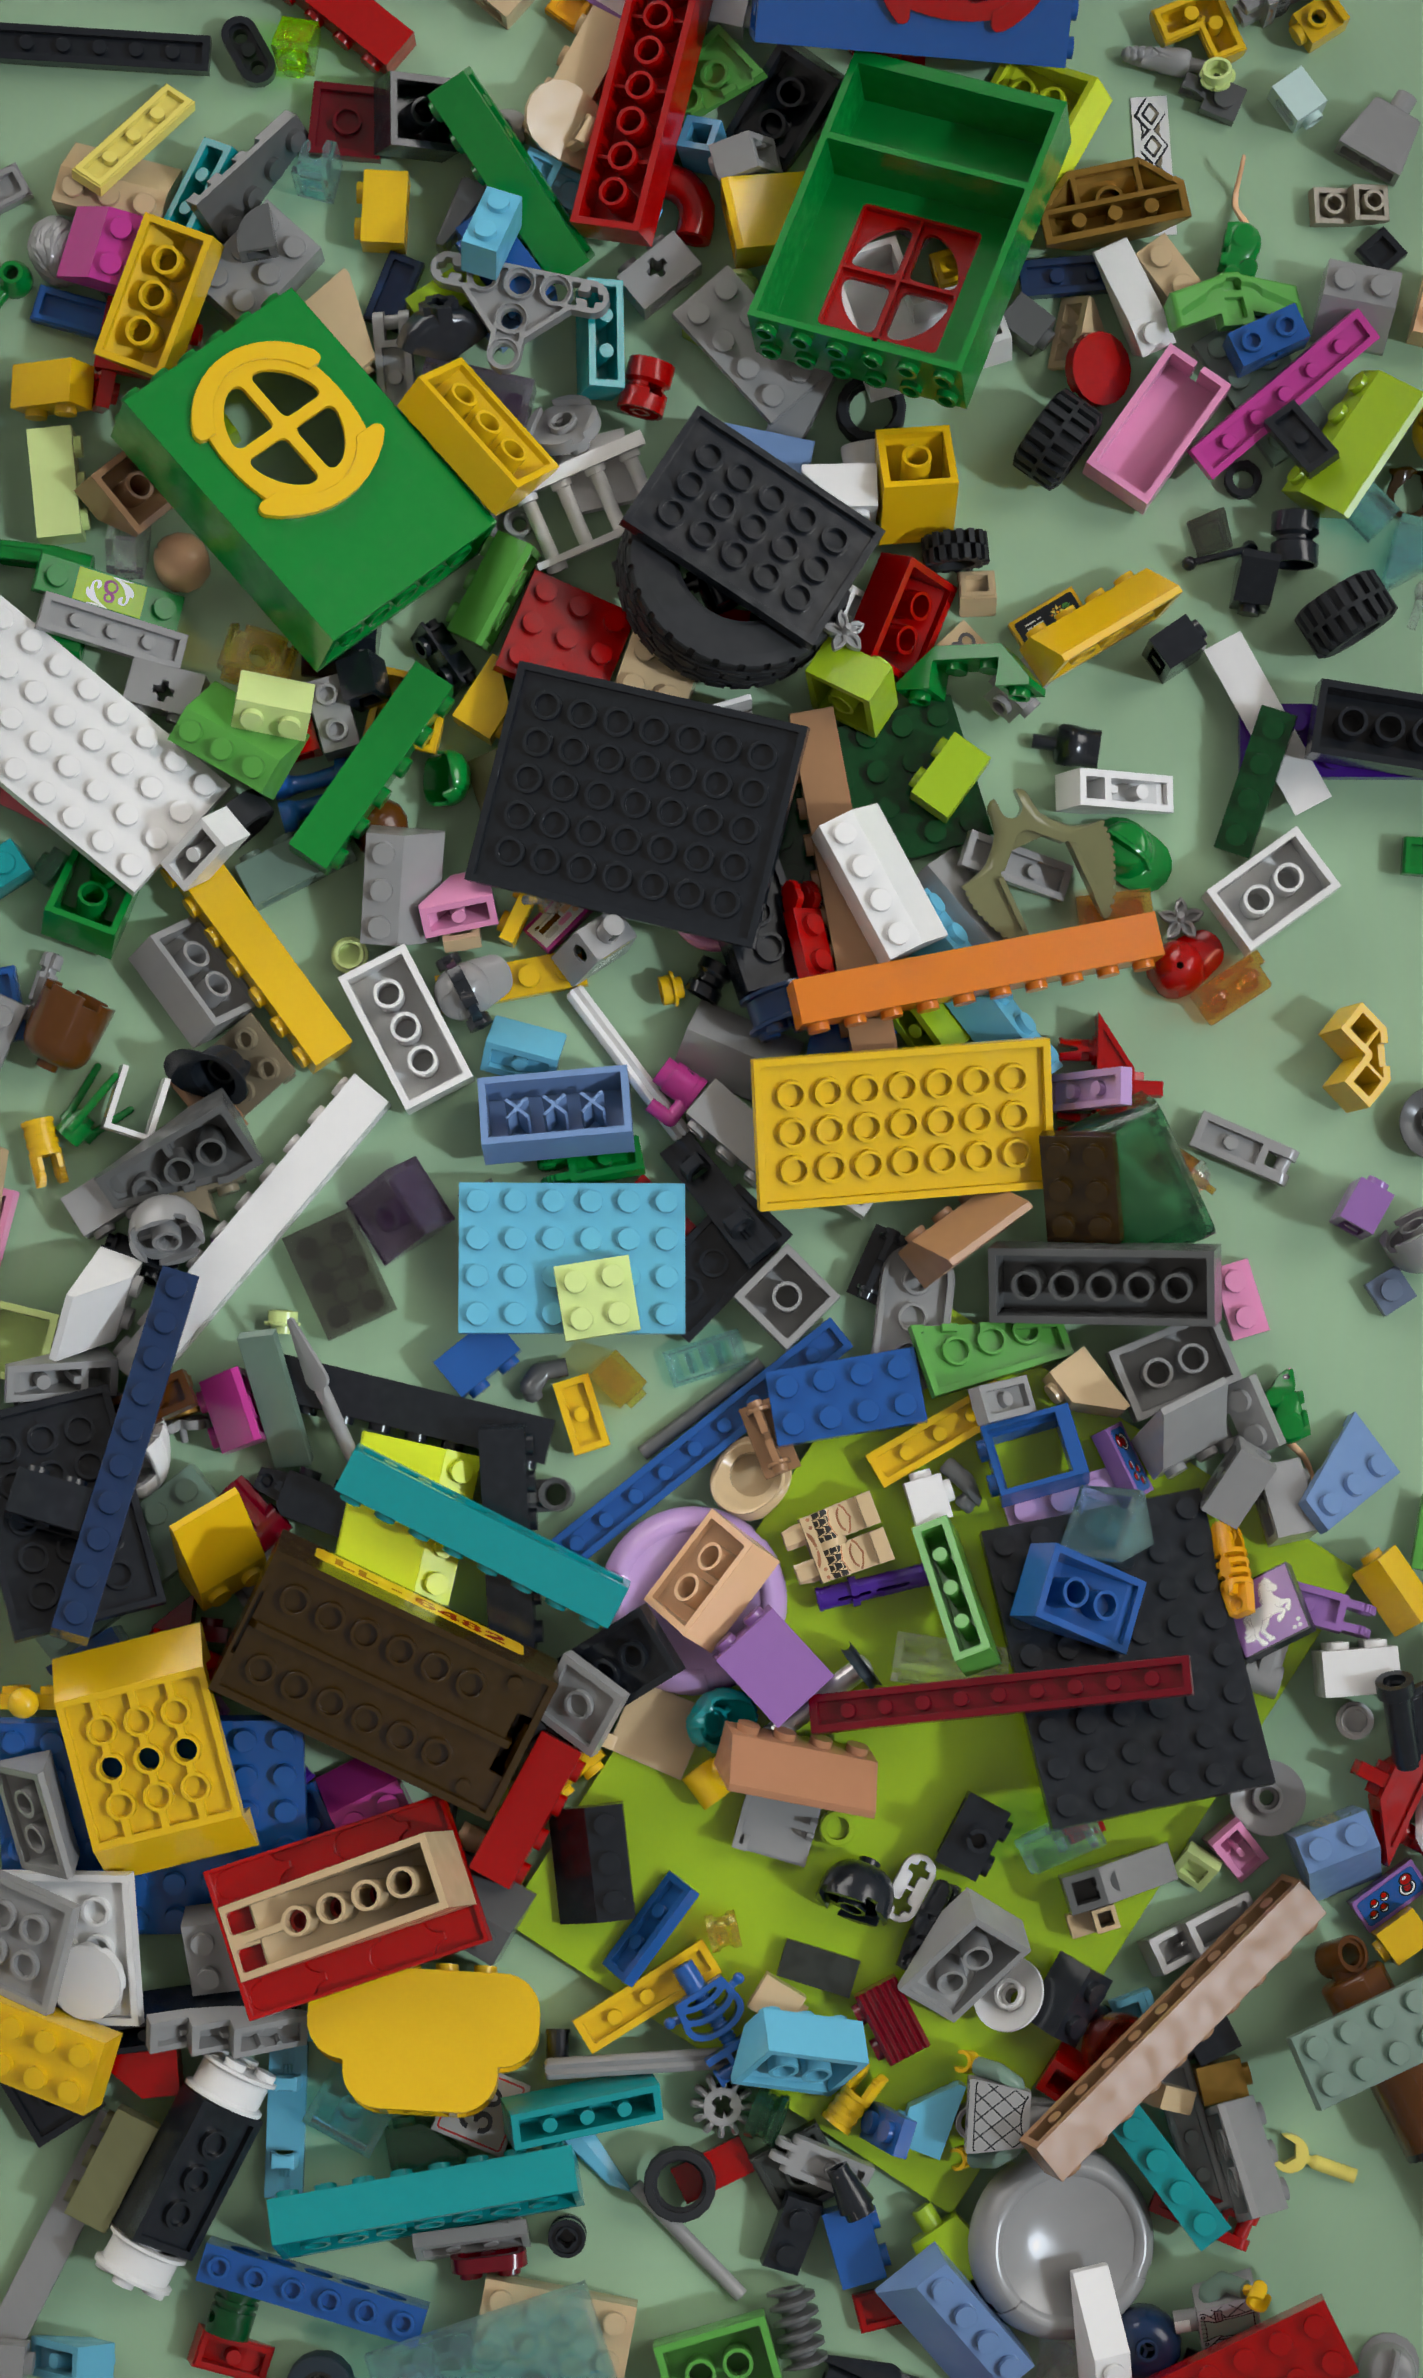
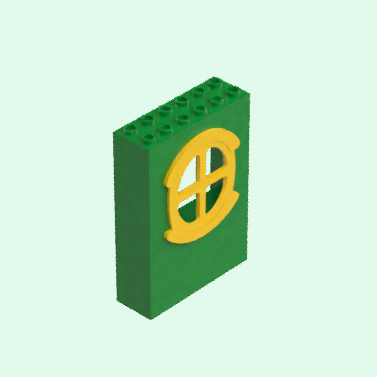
M291 287L281 295L277 292L270 295L261 304V308L253 314L250 311L242 314L234 322L233 327L225 333L223 330L215 332L206 341V346L200 350L191 349L187 351L172 369L162 368L150 379L149 384L141 390L138 387H134L128 391L121 399L122 406L114 418L116 422L111 437L313 669L318 672L476 557L497 521ZM262 372L290 375L312 386L317 391L318 396L293 414L285 416L278 411L257 387L252 377ZM234 389L243 391L270 422L272 427L243 448H237L232 444L224 422L225 400L227 395ZM326 408L332 409L337 414L344 434L343 458L336 467L327 466L297 431L298 427ZM278 441H286L315 473L317 480L305 485L279 482L254 469L251 465V460Z

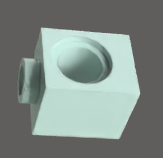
M1302 65L1274 84L1267 97L1292 133L1301 127L1308 130L1316 125L1323 118L1322 112L1328 101Z

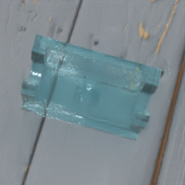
M306 140L301 146L297 166H292L291 170L297 195L334 204L343 167L337 142L326 140L322 148V156L318 159H312L308 155L311 149V142Z
M1098 1822L1052 1832L1050 1831L1049 1823L1023 1833L1014 1841L1031 1874H1040L1107 1844Z

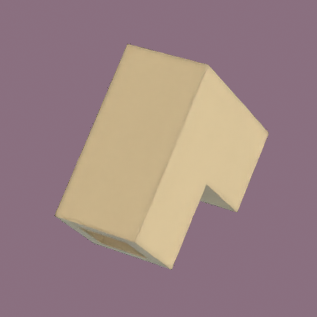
M1113 1903L1074 1916L1071 1913L1064 1914L1072 1939L1095 1932L1101 1934L1121 1928Z
M1161 2081L1159 2089L1147 2096L1142 2102L1162 2110L1191 2115L1197 2092Z

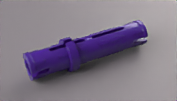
M923 1563L858 1579H855V1576L847 1577L846 1582L820 1588L816 1587L814 1590L818 1608L822 1612L848 1604H853L854 1607L860 1606L861 1601L924 1586L928 1587L930 1584Z

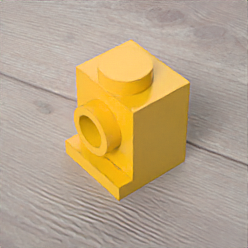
M1313 0L1292 14L1288 24L1290 26L1289 33L1298 46L1303 45L1306 51L1311 53L1345 31L1350 16L1339 0ZM1317 15L1322 23H1315L1312 17Z

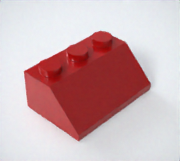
M881 552L853 620L865 624L862 631L858 634L861 639L860 651L871 657L876 655L885 659L893 667L894 680L898 682L934 647L958 588L912 556Z

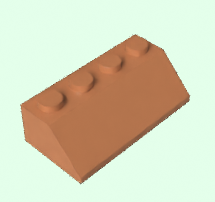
M739 1719L738 1723L725 1721L714 1765L728 1791L874 1819L876 1814L878 1762L866 1744L853 1740L847 1741L846 1744L833 1742L830 1737L822 1734H811L810 1737L797 1735L794 1730L782 1726L779 1728L775 1727L774 1730L761 1728L758 1723L747 1719Z

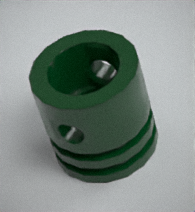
M217 2287L219 2291L214 2295L216 2301L212 2302L204 2329L212 2335L223 2339L243 2343L248 2342L256 2317L254 2311L258 2310L259 2304L257 2302L261 2300Z

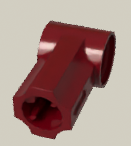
M241 1475L230 1483L218 1497L234 1487L238 1490L262 1549L266 1553L275 1545L282 1529L290 1531L293 1526L284 1516L279 1514L278 1509L272 1503L268 1504L259 1492L253 1488L254 1486Z

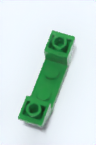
M1002 643L934 646L896 683V691L906 697L910 704L916 706H929L931 701H945L949 675L964 677L967 676L968 672L996 675L995 686L1008 695V698L1012 701L1028 702L1030 698L1045 697L1046 689L1018 656Z

